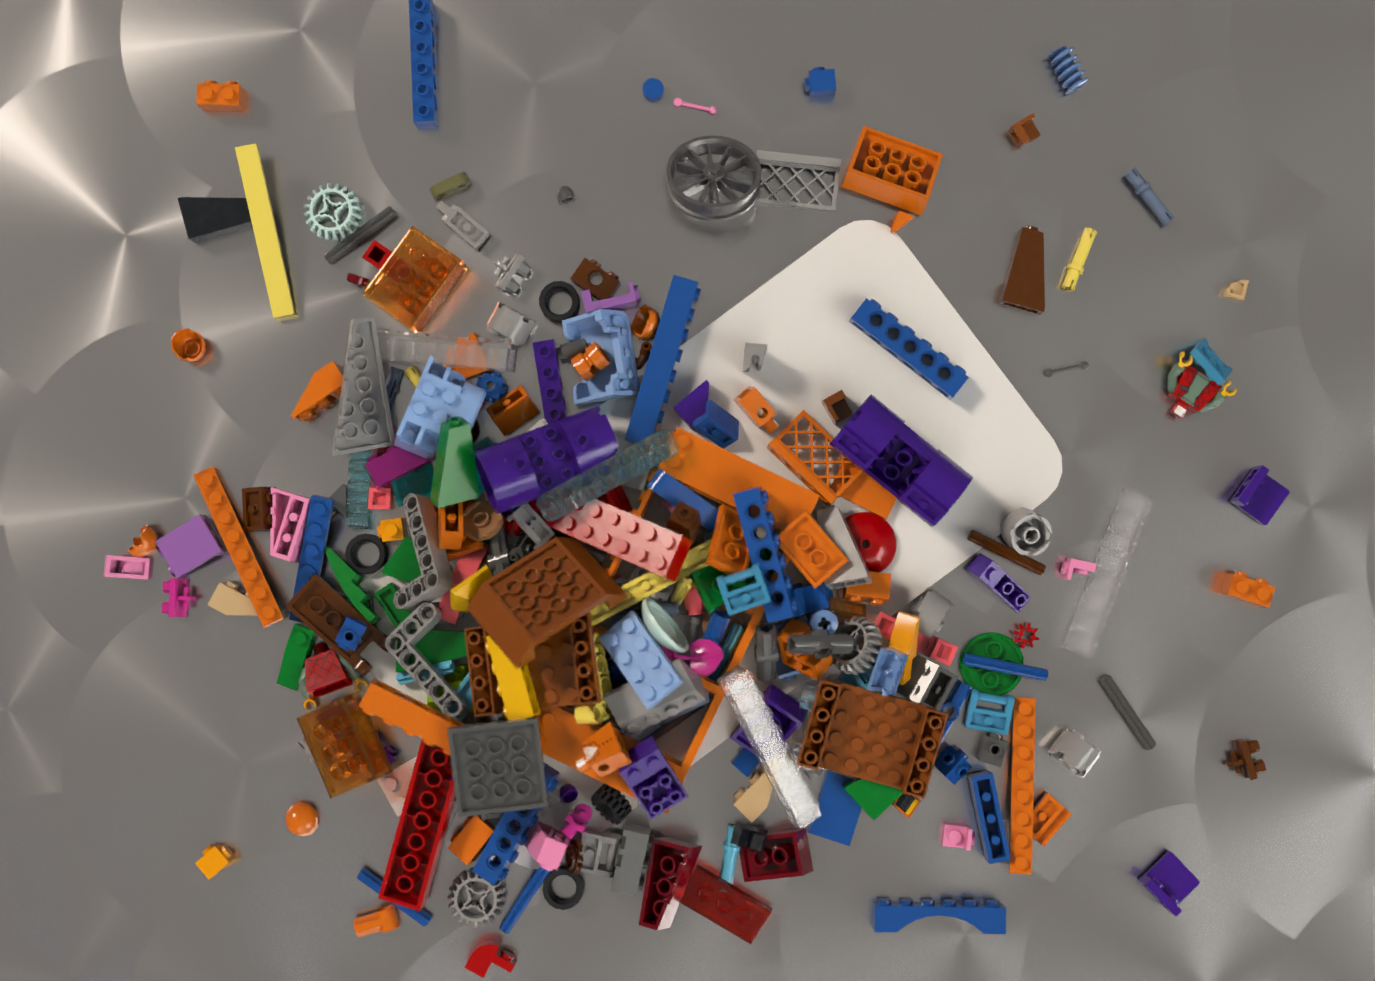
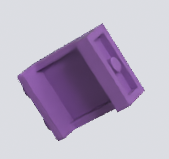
M632 280L628 281L629 294L594 302L590 290L581 291L586 313L599 309L625 311L638 308L637 302L641 301L638 286H633Z
M202 514L197 515L155 541L158 546L156 548L158 554L166 559L169 564L167 566L169 572L177 578H184L187 576V573L215 556H220L227 552L208 518Z

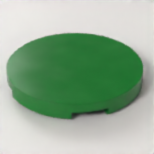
M996 632L978 634L965 644L960 653L959 671L963 681L972 689H976L981 693L998 696L1005 695L1012 691L1022 678L1018 675L963 664L964 654L968 653L1024 665L1023 654L1019 646L1006 635Z

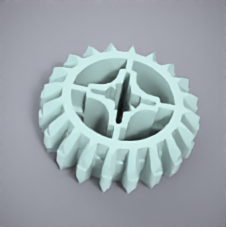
M328 183L327 189H325L323 185H320V192L312 190L315 196L313 198L307 197V200L311 203L304 204V208L309 210L304 213V216L309 218L306 224L311 226L310 230L313 233L317 232V236L320 238L325 236V239L329 241L333 237L335 241H338L340 234L345 239L346 231L352 234L353 230L351 227L359 226L355 220H361L362 218L361 215L357 214L362 211V208L356 206L360 203V200L354 198L355 193L353 191L349 192L347 186L341 189V185L336 183L333 189V185ZM330 197H342L346 202L333 203ZM324 202L323 209L318 212L320 204ZM331 206L335 209V218L331 215ZM348 212L346 220L342 223L343 214ZM332 221L336 227H324L319 222Z

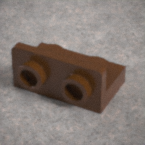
M271 487L242 488L244 531L270 530L272 528L271 507L273 494H271Z

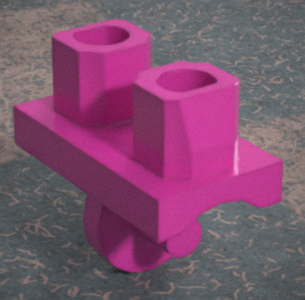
M170 578V581L163 582L162 590L164 593H169V601L163 602L162 613L168 614V617H187L190 601H196L197 597L190 596L189 579Z
M581 803L574 810L571 809L565 818L567 822L561 832L570 839L573 838L577 831L582 833L592 816L591 807Z

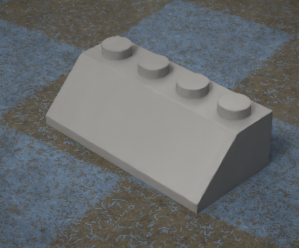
M679 658L671 663L684 682L652 709L645 707L630 683L604 694V699L619 727L629 735H632L706 700L701 677Z

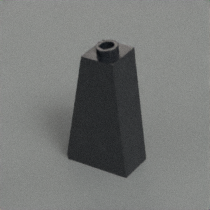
M178 198L188 239L194 243L253 227L246 198Z

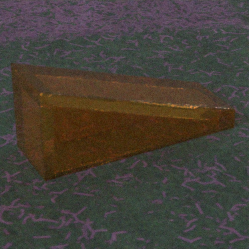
M835 597L830 598V611L848 619H851L852 616L866 618V605Z

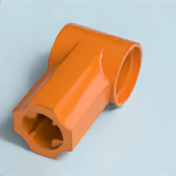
M394 905L380 908L374 913L353 919L354 931L358 937L379 931L385 933L400 927Z

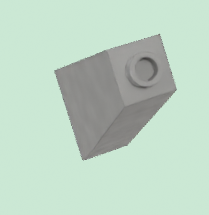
M826 505L822 509L816 510L817 523L849 559L847 563L824 581L825 585L830 590L872 583L871 575L841 510L834 505Z

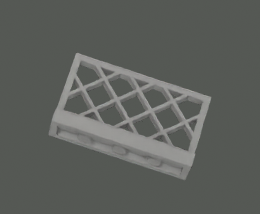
M763 150L756 151L760 164L769 165L773 173L765 180L761 177L762 182L760 183V186L764 184L771 194L765 199L757 198L755 203L835 211L842 159ZM773 166H781V167H779L777 170H775ZM783 167H789L795 174L786 182L778 174V171ZM794 168H800L801 170L796 172ZM805 169H810L816 177L806 184L798 174ZM815 170H819L822 172L820 174H817ZM826 171L835 172L834 182L827 187L820 176ZM776 174L783 184L773 192L766 181ZM797 176L804 187L794 194L787 183ZM816 179L825 187L817 196L808 187ZM785 186L792 196L787 201H780L775 193ZM831 186H833V193L829 189ZM806 188L813 199L808 203H801L796 195ZM826 190L832 196L831 206L822 205L817 199ZM774 196L776 200H770L769 198ZM793 198H795V200H796L797 202H789V201L792 200ZM814 200H816V202H817L819 205H817V204H810V203H812Z

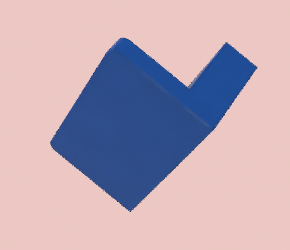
M711 399L706 402V413L693 421L694 429L723 449L738 440V419Z

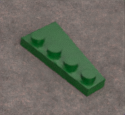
M769 548L762 550L764 559L770 560L772 557V552ZM751 559L748 569L752 567ZM710 565L690 574V578L709 614L724 603L716 578L722 575L724 577L729 576ZM753 576L742 582L738 581L727 585L730 592L747 586L756 578Z

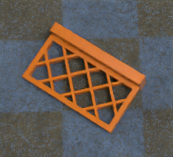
M804 410L767 446V449L812 492L820 495L819 499L825 505H831L863 472L854 465L858 471L854 475H844V464L853 463L849 460H844L845 456L841 453V460H829L828 449L835 448L828 446V441L831 443L834 438ZM802 417L809 422L810 431H797V422ZM785 434H795V446H786L780 439ZM798 434H810V446H798ZM813 434H821L825 438V446H813ZM798 449H810V461H802L798 457ZM813 449H825V461H813ZM813 464H826V476H817L814 473ZM829 464H841V475H829ZM829 479H841V488L837 493L829 487Z

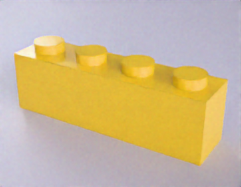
M486 636V649L491 654L493 661L491 667L493 674L497 676L499 684L497 690L500 697L503 698V712L506 719H526L541 715L528 664L526 663L519 669H516L490 636Z

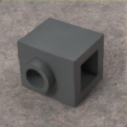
M991 732L990 736L983 734L976 759L1001 767L1008 742L1002 740L1003 735Z

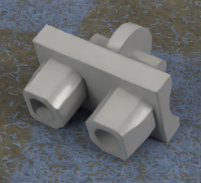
M516 254L508 267L507 264L511 259L507 256L504 257L502 262L495 259L493 264L497 266L494 274L499 277L504 271L495 286L501 290L505 289L515 293L520 286L517 281L512 279L515 272L526 277L531 270V267L524 261L525 258L520 254Z

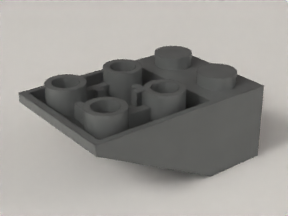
M916 653V656L912 659L911 678L904 685L899 684L896 692L914 702L940 710L958 676Z

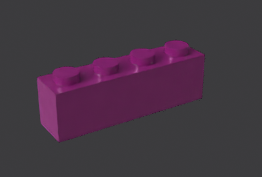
M393 445L386 450L387 453L381 456L375 454L367 459L368 462L365 463V469L378 490L435 461L436 456L430 459L423 458Z

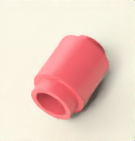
M691 587L684 598V608L687 610V615L705 614L704 608L706 607L697 590Z

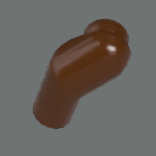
M649 342L642 343L639 358L635 357L637 370L642 369L649 359L652 345Z

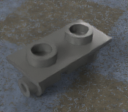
M522 534L515 547L510 550V560L518 561L534 551L533 547L536 544L527 534Z

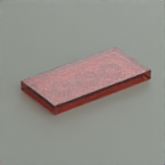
M698 864L690 876L680 901L681 904L749 944L753 942L773 910L770 906Z

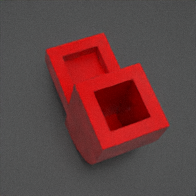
M373 240L362 256L365 261L397 283L409 267L408 263L397 257L392 251L376 240Z
M486 940L474 949L464 968L484 978L491 963L511 973L517 960L514 959L512 953L506 950L502 952L499 950L502 944L501 941Z

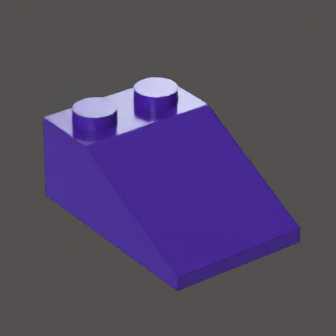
M771 684L757 698L730 735V739L762 761H765L803 724L806 707Z

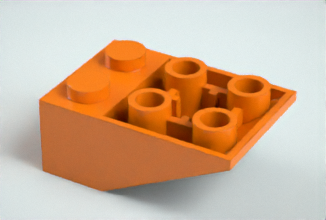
M331 361L316 371L292 412L291 417L307 423L317 416L316 413L323 409L325 411L335 404L334 401L340 398L344 368L338 363Z

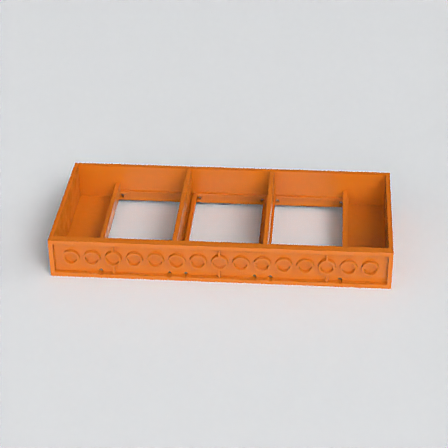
M679 427L676 431H671L666 441L669 446L666 451H661L657 463L660 464L658 469L660 468L688 489L721 505L725 504L736 511L737 508L733 494L762 487L763 490L767 491L769 503L766 504L768 511L773 513L775 524L772 526L777 532L784 529L805 510L811 515L820 497L815 492ZM652 470L648 478V482H650L653 476L656 474V470ZM649 488L648 490L643 489L638 499L641 504L638 510L634 508L631 514L643 518L655 492ZM757 505L751 507V515L754 517L760 515V508ZM782 551L780 555H782V554L784 555V557H785V559H786V564H788V562H789L790 559H789V558L787 557V555ZM611 555L610 560L613 562L610 568H605L604 570L613 579L622 559ZM772 570L769 579L776 581L778 573ZM763 604L743 611L751 616L720 681L716 682L706 676H700L703 688L708 690V693L713 696L682 760H677L663 753L681 784L756 631V626H758L765 612ZM598 624L592 626L593 633H599L601 636L609 630ZM568 706L541 708V715L534 717H538L542 753L580 771L576 762L586 756L582 747L583 742L605 724H578L575 720V710ZM620 732L627 751L641 743ZM592 768L584 772V774L637 799L619 773V770L604 776H598ZM670 808L664 811V813L668 814Z

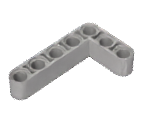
M410 493L405 497L403 505L421 576L398 590L394 595L393 601L398 609L415 611L421 604L431 603L448 592L453 586V576L446 550L439 549L438 521L433 503L427 496Z
M426 602L412 612L386 638L385 646L447 716L461 718L467 713V703L415 646L442 618L441 609L434 604ZM432 608L433 616L427 619L426 612ZM416 623L417 631L411 634L410 628ZM401 639V647L396 650L394 644L396 640ZM414 654L416 661L413 665H410L409 657ZM429 670L430 678L424 681L423 673ZM440 686H443L445 690L443 696L438 697L437 689ZM454 702L459 704V710L456 713H453L451 710Z

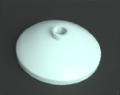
M650 597L645 598L642 601L643 621L653 638L667 649L679 653L686 652L689 649L688 642L673 618L655 600Z

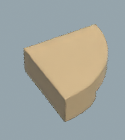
M1239 280L1231 283L1223 291L1222 297L1243 302L1249 280Z

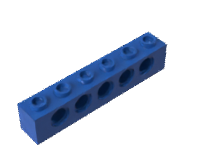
M409 0L413 122L417 129L439 128L434 3L432 0Z
M866 298L849 322L949 400L952 399L969 378L965 375L966 371L959 365L954 366L948 362L949 358L944 353L935 352L932 349V344L927 340L917 338L914 335L915 331L909 326L905 325L903 327L897 322L898 318L890 312L886 314L880 309L882 306L877 301ZM873 316L879 317L881 325L873 326L870 318ZM890 329L897 331L898 338L895 340L890 339L887 331ZM905 343H912L915 346V351L913 353L907 352L904 348ZM926 355L931 358V366H925L922 363V356ZM939 369H946L948 371V379L940 378L938 374Z
M757 487L735 493L733 497L752 565L760 564L772 599L771 602L763 604L767 621L771 623L797 615L798 603L795 597L792 598L790 589L793 588L790 576H786L784 570L787 567L786 559L783 554L780 555L778 546H781V541L778 533H774L772 526L775 524V519L772 511H768L766 503H769L767 491L763 490L762 487ZM753 505H757L760 508V515L758 517H754L750 513ZM759 526L764 527L766 530V536L763 539L759 538L756 534ZM764 548L771 550L772 557L770 560L763 558L762 550ZM770 569L778 573L776 581H771L768 578V571ZM775 591L783 593V602L775 601L773 596Z
M544 763L548 795L549 791L553 792L559 782L556 779L560 772ZM544 807L504 812L472 872L493 886L499 880L504 881L510 871L507 869L509 864H513L517 859L519 846H523L529 837L527 832L529 828L534 827L539 819L537 813L539 810H543ZM515 820L519 821L521 827L516 825ZM505 837L510 840L511 845L506 842ZM495 855L500 857L501 862L496 859Z

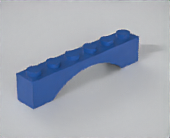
M880 898L878 902H873L874 932L897 933L904 926L915 920L930 916H948L964 920L984 934H1006V907L998 900H987V903H978L977 900L969 899L965 900V903H956V900L944 899L943 903H937L933 899H922V902H913L912 899L905 898L900 899V902H891V899Z

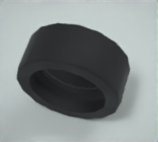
M554 281L547 284L541 291L539 306L544 316L550 321L562 323V320L576 316L580 308V298L576 289L571 284L564 281ZM555 290H564L572 298L571 308L564 314H555L547 306L548 296Z
M372 534L357 535L350 540L345 552L348 565L354 571L361 574L377 572L385 566L389 554L385 542H382L381 538ZM366 541L374 543L380 553L377 562L369 567L360 565L354 555L356 547Z
M560 866L558 870L553 869V871H550L544 880L542 891L545 900L550 906L555 909L566 910L573 908L579 903L583 896L585 885L580 873L571 875L566 866ZM567 875L575 881L576 893L569 900H559L552 894L551 883L557 876Z

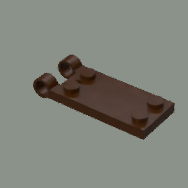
M316 573L285 605L363 676H366L373 667L359 654L372 640L385 652H388L385 646L388 636L382 633L374 624L369 623L356 608ZM348 615L368 624L361 637L362 644H358L355 651L352 649L350 651L344 650L335 641Z

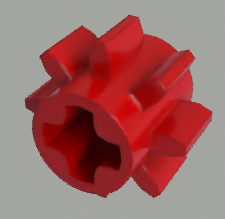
M503 517L502 527H505L506 534L520 537L521 531L524 532V530L514 519L509 522L506 519L507 517Z
M1029 622L1026 623L1025 627L1021 623H1017L1018 629L1011 631L1016 637L1013 639V642H1021L1020 648H1024L1025 644L1032 648V642L1039 640L1038 637H1035V632L1038 631V628L1031 629V623ZM1023 631L1029 632L1027 640L1021 638L1024 635Z

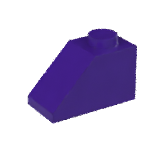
M707 380L674 406L676 413L690 429L693 427V421L706 413V402L708 401L709 382Z

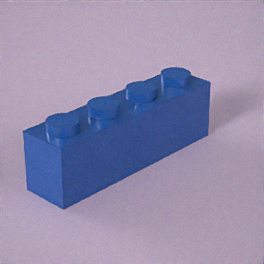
M988 770L968 774L985 860L989 864L1011 860L993 773Z

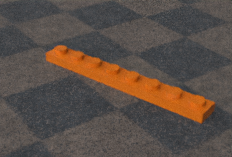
M212 466L194 474V479L263 628L284 620L215 468Z
M1015 697L1013 707L1009 846L1011 860H1009V873L1032 875L1036 698Z

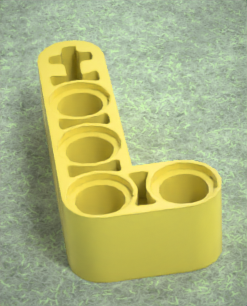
M593 633L601 703L577 705L574 714L578 724H599L613 716L604 699V694L612 691L605 648L599 639L601 637L599 633Z

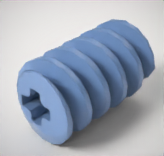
M1062 46L1052 51L1047 57L1048 59H1053L1050 63L1052 66H1057L1054 72L1061 74L1058 80L1065 81L1062 84V88L1068 89L1065 93L1067 95L1084 86L1089 78H1081L1086 71H1078L1077 68L1082 63H1074V60L1078 57L1077 54L1070 55L1074 47L1067 48Z
M828 610L813 611L808 618V626H810L811 632L823 629L827 634H834L837 630L838 620ZM821 618H823V620L828 621V623L824 625V629L821 626H818V623L821 622Z

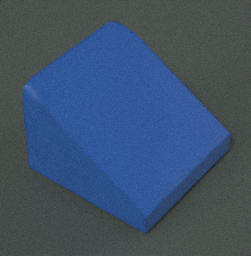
M742 748L731 763L748 777L761 759L745 748Z

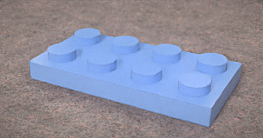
M635 611L629 612L599 638L647 709H652L684 682Z

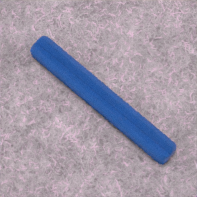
M968 653L964 654L963 664L1043 681H1046L1048 678V670Z
M539 866L501 923L499 929L505 934L510 933L550 871Z
M363 868L358 874L357 879L379 894L383 880L366 868ZM392 903L424 927L432 918L423 909L417 911Z

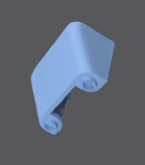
M599 309L562 320L563 334L566 339L575 341L585 338L588 346L595 341L605 351L611 361V364L604 370H597V375L587 382L582 378V383L576 384L573 387L574 405L628 397L638 393L639 381L629 318L625 312Z

